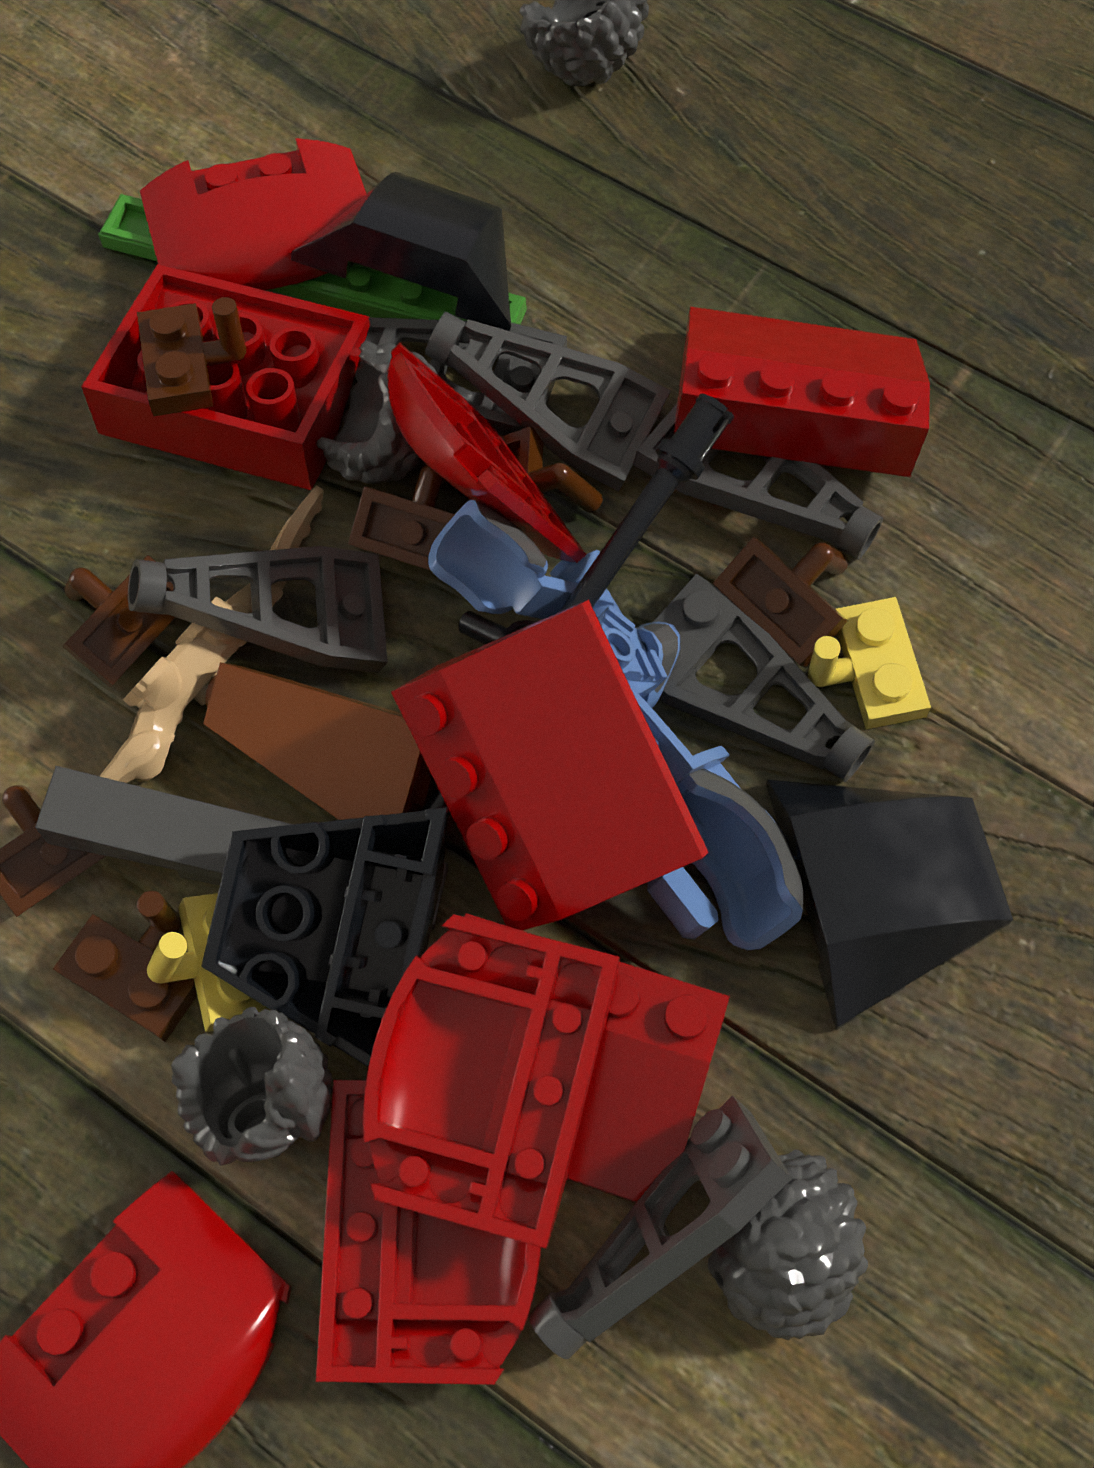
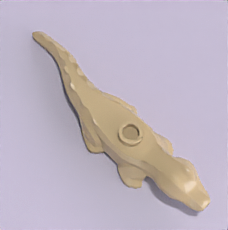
M316 485L289 517L270 550L299 548L302 539L308 537L311 531L310 523L314 516L322 509L321 502L324 494L322 488ZM286 581L276 582L271 585L272 607L283 596V588ZM251 584L246 585L225 602L217 596L211 602L225 609L252 613ZM191 623L175 641L177 646L166 658L161 657L123 699L129 706H137L139 710L128 739L101 773L100 777L128 783L131 781H149L160 774L164 767L170 744L174 740L176 727L182 722L184 709L193 698L202 706L206 703L205 696L208 685L213 677L217 675L220 662L225 663L247 641Z

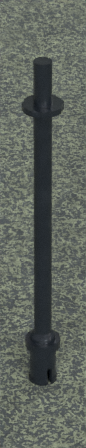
M700 394L696 399L695 405L671 439L664 438L655 450L659 456L657 458V471L559 612L588 599L593 608L678 484L688 482L690 479L697 480L705 470L702 461L726 426L734 419L732 412L726 411L728 408L709 395ZM438 787L421 811L447 807Z

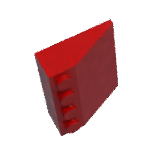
M157 264L81 387L98 434L312 490L327 461L323 451L317 448L316 442L321 437L333 440L338 434L350 394V388L352 387L360 360L359 355L361 351L359 347L366 340L370 320L369 316ZM223 297L233 299L238 309L246 345V354L242 360L237 362L207 366L214 407L153 417L147 395L137 312L196 303L203 341L207 342L219 340L212 304L217 299Z
M690 306L674 434L695 405L698 396L706 394L721 402L728 408L726 411L732 412L734 415L733 421L726 426L711 449L911 477L929 431L930 382L917 339Z
M589 599L437 665L391 691L506 926L524 931L562 920L698 861L709 853Z
M465 913L464 916L467 918L518 930L471 914ZM619 962L605 1030L602 1032L567 1171L569 1172L567 1180L637 1203L661 1171L685 1151L730 996Z

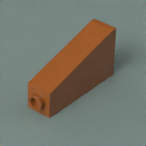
M220 662L217 675L210 681L206 691L205 702L207 711L203 722L205 726L338 820L416 812L423 809L431 797L435 781L401 713L252 668Z

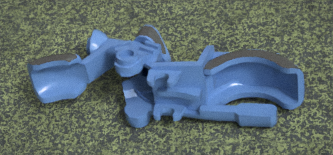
M469 500L452 517L434 540L429 552L428 564L430 570L440 580L458 591L478 611L489 614H502L514 609L516 614L545 619L560 611L600 551L595 550L588 553L578 563L561 560L550 572L551 577L545 576L548 563L535 543L502 514L476 500ZM606 588L593 607V610L709 852L704 858L693 862V864L705 877L714 892L721 912L723 931L729 942L745 950L761 949L787 932L801 919L803 912V887L796 857L793 855L776 821L753 797L739 787L721 764L730 756L725 748L718 746L692 755L652 709L658 702L676 664L680 652L679 632L673 624L660 621L646 623L635 628V624L622 614ZM684 867L648 882L647 891L682 938L696 939L718 922L717 910Z

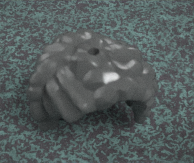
M555 0L552 8L544 7L535 1L530 4L524 3L519 10L523 17L520 32L524 35L527 47L532 50V54L539 62L544 64L545 70L562 78L565 84L573 87L589 86L592 83L601 85L611 78L613 72L619 70L624 65L627 57L636 52L638 41L644 36V25L641 22L648 17L649 5L647 0Z
M364 341L359 347L361 351L359 355L360 367L355 372L358 382L350 388V409L343 415V429L333 440L321 437L316 442L317 448L323 451L328 465L332 469L339 471L346 481H361L366 484L400 481L408 471L414 470L424 462L404 438L390 405L387 374L389 363L392 359L391 350L396 346L395 344L385 343L376 345L370 341ZM412 352L418 359H420L425 365H427L432 371H434L437 374L434 367L431 364H429L422 355L416 352Z
M249 1007L242 1014L234 1015L230 1020L223 1017L216 1018L213 1025L214 1033L198 1035L195 1039V1045H186L182 1053L173 1060L171 1064L173 1072L172 1083L177 1087L176 1098L179 1102L177 1112L185 1120L183 1127L187 1133L193 1134V1141L203 1149L204 1155L210 1161L218 1162L220 1166L230 1164L236 1160L240 1162H256L276 1158L287 1150L299 1137L308 1142L317 1140L332 1108V1100L330 1098L333 1089L330 1085L333 1078L330 1069L327 1068L328 1056L322 1053L320 1045L313 1040L306 1029L292 1021H288L282 1012L279 1013L276 1010L264 1009L258 1012L256 1007Z
M795 1149L787 1155H778L792 1179L738 1233L713 1250L712 1255L708 1258V1269L728 1299V1308L731 1314L736 1319L747 1322L756 1330H766L772 1337L785 1340L792 1338L801 1339L804 1336L824 1335L828 1326L832 1322L839 1320L848 1311L853 1298L851 1291L859 1283L858 1277L865 1273L868 1268V1260L863 1256L865 1250L862 1241L866 1226L862 1220L854 1219L858 1202L854 1197V1189L849 1184L837 1183V1170L827 1169L825 1157L821 1155H805Z

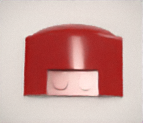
M295 138L297 147L295 151L271 153L260 158L230 164H216L210 168L191 171L189 160L170 168L140 190L158 264L261 290L285 287L327 274V272L292 261L291 254L295 248L325 228L367 194L351 149L319 140Z
M399 342L391 350L392 359L390 360L387 374L388 395L397 425L414 452L432 470L470 500H476L509 519L535 543L543 554L562 561L578 563L587 554L494 426L485 419L478 409Z
M453 914L441 925L449 929V931L432 944L421 958L416 955L404 972L382 1017L373 1045L367 1072L363 1111L364 1143L369 1142L370 1153L380 1182H372L371 1187L376 1201L546 1249L569 1173L567 1171L602 1032L605 1030L620 957Z
M333 1080L316 1382L495 1385L505 1369L500 1368V1366L515 1345L521 1330L523 1331L537 1284L541 1247L376 1201L371 1183L380 1182L370 1153L369 1142L364 1143L363 1134L366 1080Z
M174 1171L160 1179L113 1220L116 1225L24 1324L12 1336L5 1335L0 1341V1436L29 1468H184L218 1436L236 1414L255 1386L276 1344L271 1343L275 1331L280 1300L285 1304L289 1303L292 1287Z

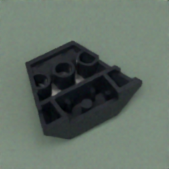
M393 172L342 215L292 251V261L345 279L353 264L357 263L458 298L455 316L510 331L511 317L502 208L398 172Z
M767 780L766 785L777 824L782 830L793 855L796 857L802 878L803 899L821 958L818 969L836 1030L854 1020L860 1013L883 999L890 998L900 992L909 983L937 966L944 965L1013 921L973 798Z
M448 807L389 815L364 816L363 818L232 831L201 967L270 1010L282 1012L288 1018L314 1033L315 1038L328 1046L337 1047L369 1067L373 1045L393 992L414 957L417 955L421 958L427 950L443 878Z

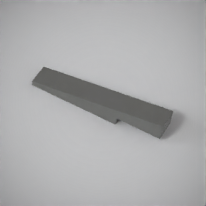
M55 766L35 828L50 845L176 870L180 878L220 885L232 831L293 824ZM444 862L443 878L433 919L432 929H435L438 911L448 872V863Z

